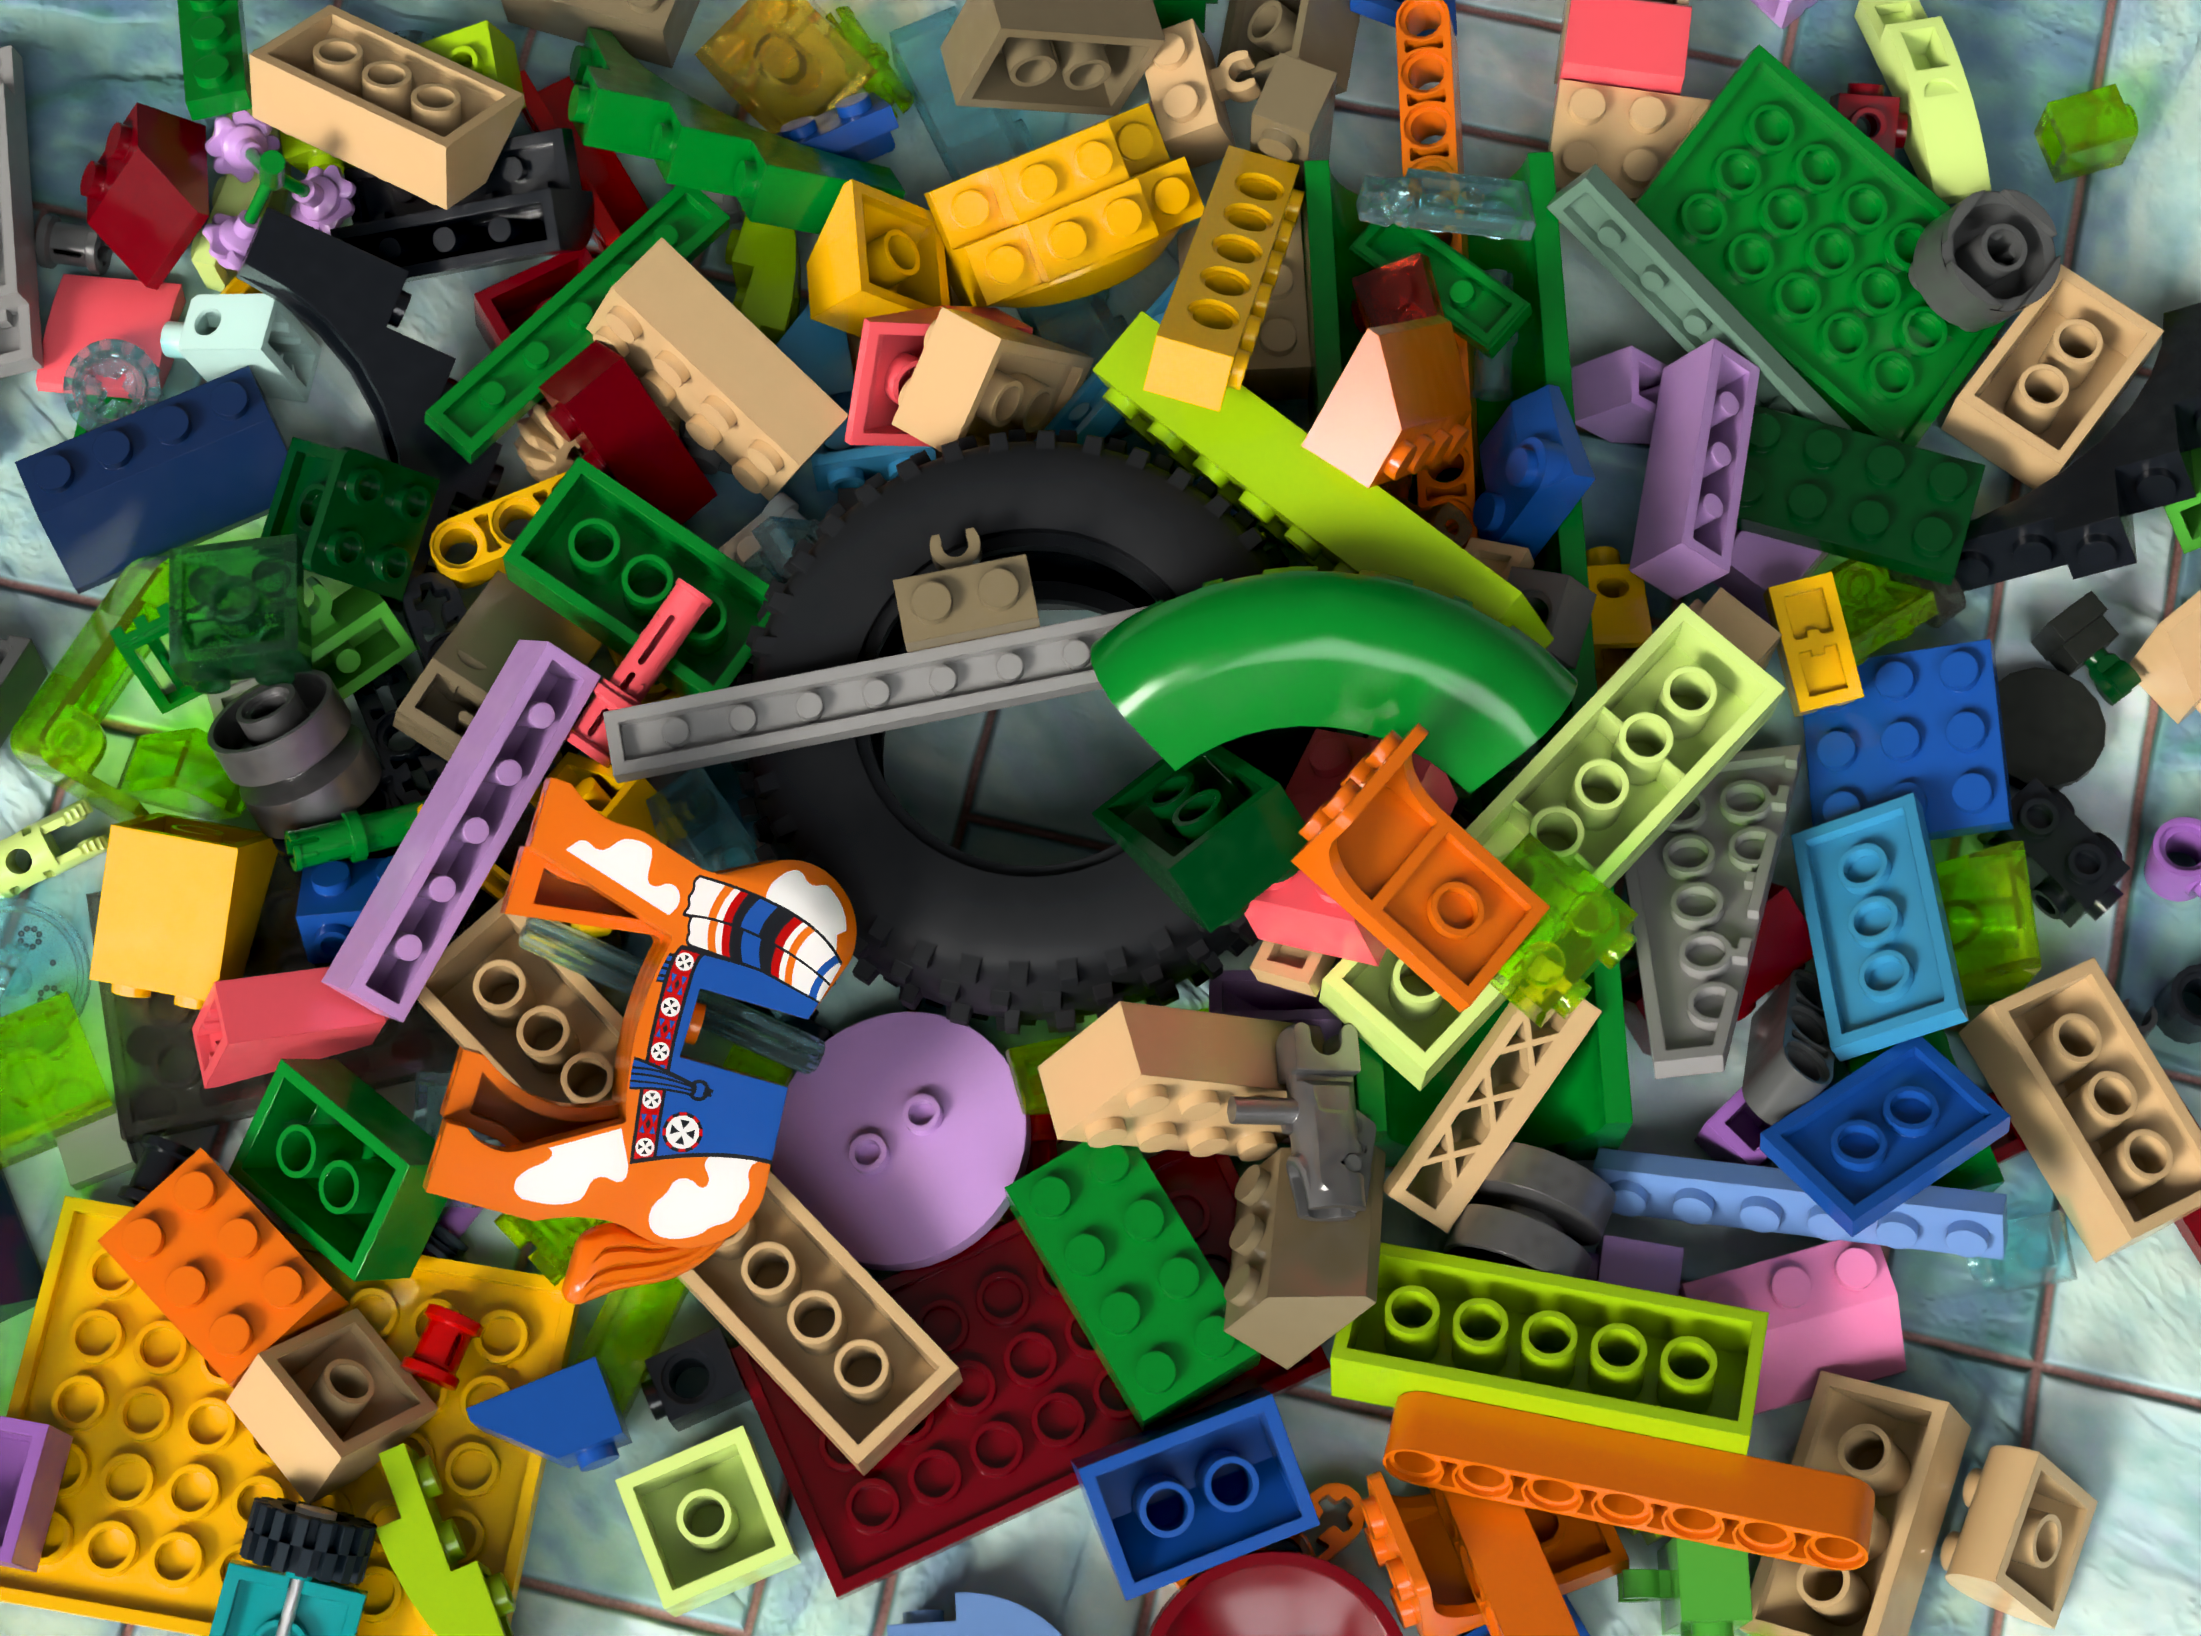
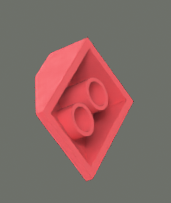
M941 305L864 318L844 441L849 445L931 447L891 423L899 407L898 398L900 391L906 381L912 377L923 352L926 331L931 323L937 319L942 307L976 314L1029 334L1033 333V328L995 307Z

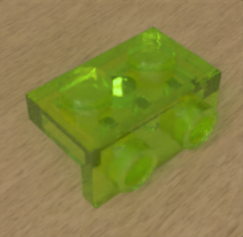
M1848 559L1827 571H1832L1856 666L1863 664L1868 659L1869 654L1889 642L1909 637L1914 633L1915 627L1938 614L1933 591L1891 581L1888 569Z

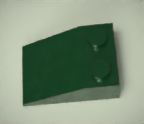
M1220 745L1197 756L1177 771L1162 758L1092 812L1098 824L1182 912L1210 933L1219 926L1228 925L1239 919L1249 908L1250 902L1271 885L1283 882L1294 876L1300 869L1291 860L1307 843V840L1298 833L1305 822L1281 784Z

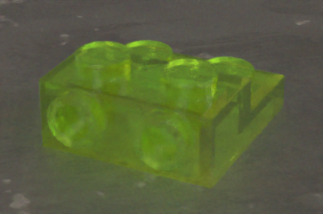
M1529 832L1501 863L1545 901L1550 908L1489 984L1541 1028L1555 1012L1563 1019H1566L1579 1006L1592 989L1585 980L1600 963H1603L1611 970L1627 954L1638 939L1630 932L1638 913L1586 869L1579 875Z
M68 991L0 1017L1 1170L57 1147L56 1138L117 1113Z

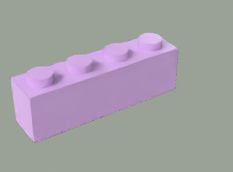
M1716 338L1711 339L1663 368L1629 567L1630 572L1675 600L1728 574L1731 566L1760 368Z

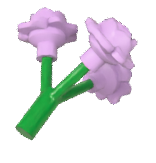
M247 110L234 112L232 120L226 116L216 118L214 134L205 143L207 153L215 157L213 160L214 170L220 174H232L243 183L251 181L255 171L259 174L260 185L248 210L241 211L237 216L216 213L213 216L212 223H208L203 227L202 234L210 243L209 253L217 259L219 265L226 269L239 270L258 223L261 220L260 214L271 191H277L281 187L291 191L293 199L297 201L290 210L291 217L328 235H331L330 229L339 228L346 218L354 214L355 205L351 198L356 193V186L354 183L344 179L341 168L330 165L324 171L314 166L310 168L305 179L298 181L285 174V158L277 151L281 143L276 136L270 134L273 129L272 126L253 118Z

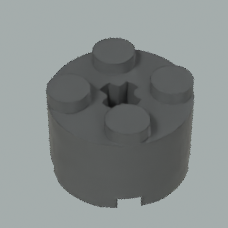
M2003 189L2000 192H1985V190L1975 192L1933 220L1924 229L1917 241L1908 277L1911 285L1921 293L1926 303L1937 315L1949 323L1959 326L1966 332L1974 333L2003 322L2026 308V306L2028 307L2041 299L2052 288L2058 277L2061 265V255L2056 257L2053 237L2058 234L2049 214L2038 202L2028 195L2011 189Z

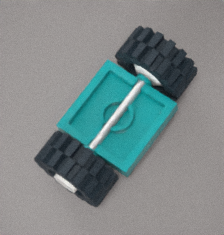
M254 1498L239 1553L245 1560L253 1562L248 1563L235 1559L229 1562L209 1636H357L368 1591L341 1584H349L350 1582L360 1584L363 1582L377 1525L370 1523L367 1519L354 1517L355 1515L347 1512L333 1511V1508L325 1506L317 1507L311 1504L307 1505L306 1502L298 1501L297 1503L285 1498Z

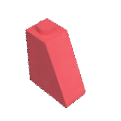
M329 967L215 981L192 1027L204 1089L220 1087L275 1072L281 1059H322L372 1045L389 1018L374 1013L322 983L321 981Z

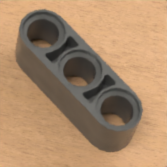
M1804 969L1793 970L1758 1008L1751 1019L1742 1092L1750 1109L1770 1125L1780 1121L1818 1096L1833 1079L1835 1054L1830 1048L1817 975Z

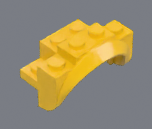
M1149 103L1139 105L924 193L946 248L948 281L964 306L1041 307L1069 302L1111 288L1151 265L1164 252L1183 224L1201 217L1204 211V205L1185 156L1170 160Z

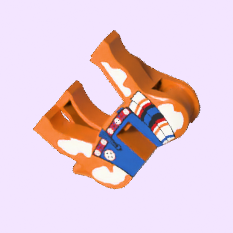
M552 777L546 778L526 844L519 847L500 913L648 934L653 939V944L636 978L624 1014L615 1056L612 1099L609 1101L579 1104L551 1101L538 1097L509 1081L480 1051L459 1046L439 1112L443 1119L422 1186L427 1193L531 1221L562 1217H583L612 1222L587 1229L579 1235L575 1242L561 1290L567 1302L583 1304L619 1289L671 1280L695 1268L708 1259L727 1238L734 1235L750 1221L763 1199L788 1087L766 1078L681 1055L684 1043L694 1045L701 1031L706 1005L696 1002L700 989L809 1019L849 964L855 949L857 926L852 904L845 891L829 873L818 866L799 860H765L710 872L695 865L645 831L616 823L604 817L579 795L572 783ZM468 1128L497 1139L505 1146L486 1143L474 1136Z

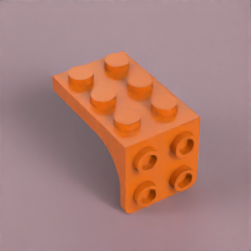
M1417 723L1404 737H1401L1392 729L1370 754L1367 753L1340 783L1342 787L1329 801H1325L1298 831L1307 840V843L1294 856L1291 862L1461 1013L1472 1005L1549 910L1550 906L1447 815L1425 791L1415 773L1412 754L1429 734V731L1420 723Z
M1381 1471L1367 1475L1369 1497L1360 1500V1506L1368 1526L1364 1528V1534L1377 1567L1386 1566L1393 1585V1588L1389 1589L1391 1600L1402 1627L1406 1629L1415 1625L1419 1636H1457L1486 1625L1431 1493L1410 1497L1391 1495ZM1524 1507L1562 1595L1620 1574L1621 1570L1629 1569V1557L1614 1525Z

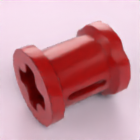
M429 1303L425 1311V1315L429 1319L413 1355L405 1356L400 1367L425 1381L456 1391L460 1382L456 1372L472 1338H480L484 1327L458 1312Z

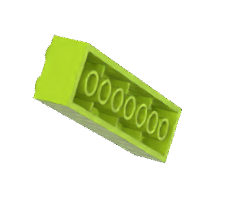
M1143 311L1137 315L1092 369L1108 388L1102 398L1114 410L1126 418L1124 423L1135 434L1151 446L1158 442L1170 452L1168 457L1173 459L1177 466L1195 475L1194 479L1197 480L1202 476L1214 483L1218 488L1217 495L1222 494L1233 504L1232 508L1235 511L1239 512L1245 508L1259 520L1258 526L1278 544L1286 549L1292 544L1304 554L1303 560L1309 566H1318V571L1359 574L1360 570H1367L1414 580V586L1429 589L1451 599L1453 595L1473 602L1474 609L1509 628L1512 625L1545 649L1554 640V637L1521 591L1378 485L1367 488L1301 446L1308 433L1243 385L1240 390L1228 387L1220 412L1144 391V383L1160 324Z

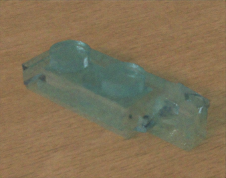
M1408 168L1405 177L1388 178L1365 175L1356 201L1360 221L1384 227L1395 223L1403 228L1409 226L1410 228L1423 229L1432 233L1450 232L1485 236L1495 240L1514 239L1523 241L1531 240L1536 227L1528 186L1525 184V181Z

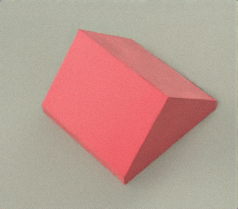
M1571 0L1556 96L1560 79L1680 95L1685 78L1692 6L1649 0Z

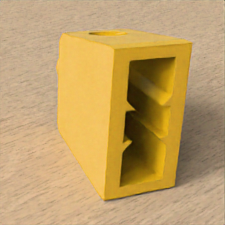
M1609 546L1594 547L1586 551L1589 590L1597 595L1591 613L1597 691L1653 634L1644 580L1629 571L1630 564H1621L1619 551Z

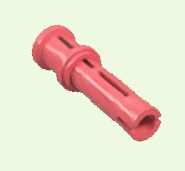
M680 578L677 579L676 585L647 627L641 632L639 638L608 681L603 677L600 683L596 684L592 691L595 696L565 739L606 768L611 764L603 712L642 705L641 702L670 660L676 655L679 647L704 611L713 603L710 598Z

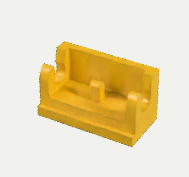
M1832 571L1768 587L1763 597L1770 625L1782 634L1776 648L1794 717L1810 714L1835 705H1845L1856 699L1863 698L1864 693Z

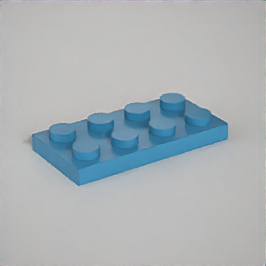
M1910 793L1792 834L1791 840L1830 1048L1839 1061L1842 1062L1969 1021L1923 807L1915 794Z

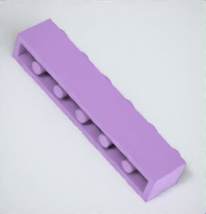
M518 640L321 981L322 983L376 1014L400 1022L405 1021L601 675L549 641Z

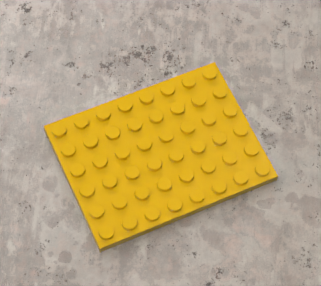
M65 1196L6 1417L49 1424L71 1435L73 1440L37 1573L0 1566V1602L193 1636H209L229 1562L232 1559L248 1563L253 1562L245 1560L239 1553L254 1498H285L297 1503L298 1501H305L226 1403L234 1388L224 1381L98 1242L107 1231L134 1207ZM284 1232L350 1303L338 1316L357 1308L401 1363L405 1356H412L429 1320L425 1315L429 1303L458 1312L484 1327L480 1338H472L456 1372V1376L460 1380L456 1391L440 1387L412 1375L436 1404L438 1410L428 1421L400 1444H407L418 1452L420 1458L429 1455L437 1469L443 1493L435 1496L434 1499L442 1521L444 1522L452 1518L455 1522L467 1557L457 1561L459 1567L479 1561L490 1568L492 1575L502 1572L516 1603L547 1459L481 1431L470 1421L466 1408L567 1368L580 1304H572L565 1300L561 1290L564 1282L563 1278L443 1258L439 1259L425 1255L420 1256L410 1278L354 1282L301 1235ZM381 1460L357 1480L311 1503L313 1506H325L333 1508V1511L347 1512L355 1515L354 1517L367 1519L370 1523H375L377 1528L401 1518ZM376 1532L363 1582L360 1584L351 1582L349 1584H341L368 1591L357 1636H437L407 1596L387 1559ZM514 1612L507 1614L510 1626Z

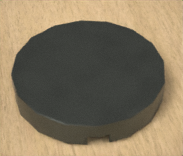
M2036 667L2010 673L1998 682L2009 784L2022 790L2036 777L2046 788L2053 787L2061 790L2063 787L2072 785L2085 777L2094 767L2105 747L2106 722L2099 702L2082 682L2058 670Z

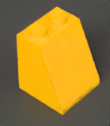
M160 812L111 824L89 979L111 983V992L120 996L147 998L151 997V992L154 991L175 995L174 1004L177 1006L201 1010L215 981L243 978L278 854L273 839L258 830Z

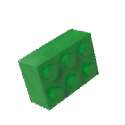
M337 1059L280 1060L228 1171V1174L354 1282L410 1278L448 1200L446 1197L425 1192L422 1186L436 1140Z

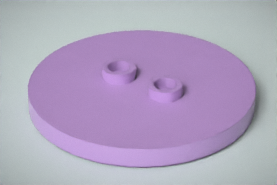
M906 1011L874 1016L857 1022L835 1034L818 1047L804 1061L787 1086L786 1100L772 1158L773 1174L864 1268L883 1271L913 1270L934 1265L963 1252L987 1234L1001 1219L1010 1206L1006 1197L1005 1187L1025 1176L1032 1141L1031 1118L1026 1096L1019 1079L1002 1054L983 1035L969 1026L951 1023L945 1016L926 1012Z

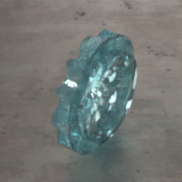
M105 339L91 343L75 355L66 370L63 394L67 409L82 428L91 431L154 405L164 396L160 387V369L153 363L144 349L130 342L118 339ZM124 373L126 379L122 387L129 393L128 397L132 399V402H121L112 399L105 405L104 400L108 392L101 386L102 382L95 376L98 374L117 380Z

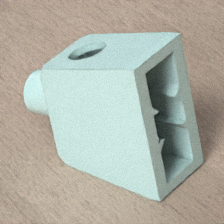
M264 293L197 294L190 301L185 322H166L162 328L160 338L161 349L166 357L186 359L206 382L249 365L265 397L306 403L308 402L322 350L290 310Z

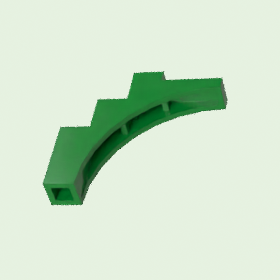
M588 27L584 45H577L573 51L570 63V79L574 81L575 86L571 91L569 99L568 119L573 122L584 146L654 159L666 183L735 196L751 222L820 235L843 184L851 179L900 199L904 198L905 190L889 167L846 158L803 145L720 112L676 89L646 69L622 47L611 31Z

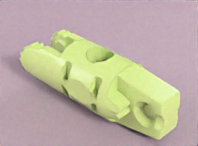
M86 797L0 841V903L20 894L42 880L55 877L107 851L109 840L106 834L100 837L92 836L78 843L75 849L62 855L58 844L51 832L63 826L70 827L86 819L87 815L93 812ZM19 849H24L31 856L32 865L28 871L22 870L16 863L15 856Z

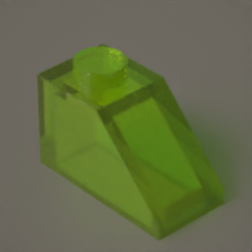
M197 727L136 736L115 794L129 800L206 820L240 817L241 812L247 808L240 797V785L233 783L229 779L207 741L208 733Z

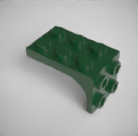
M292 437L255 555L402 601L440 479L351 447L344 446L338 450Z

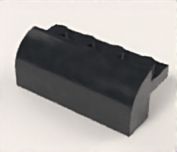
M557 128L508 138L487 182L448 210L433 205L358 167L344 170L345 180L354 183L356 186V193L351 198L355 205V212L351 216L353 225L330 229L331 236L409 271L405 282L580 251L587 246L593 232V191L582 190L572 129Z

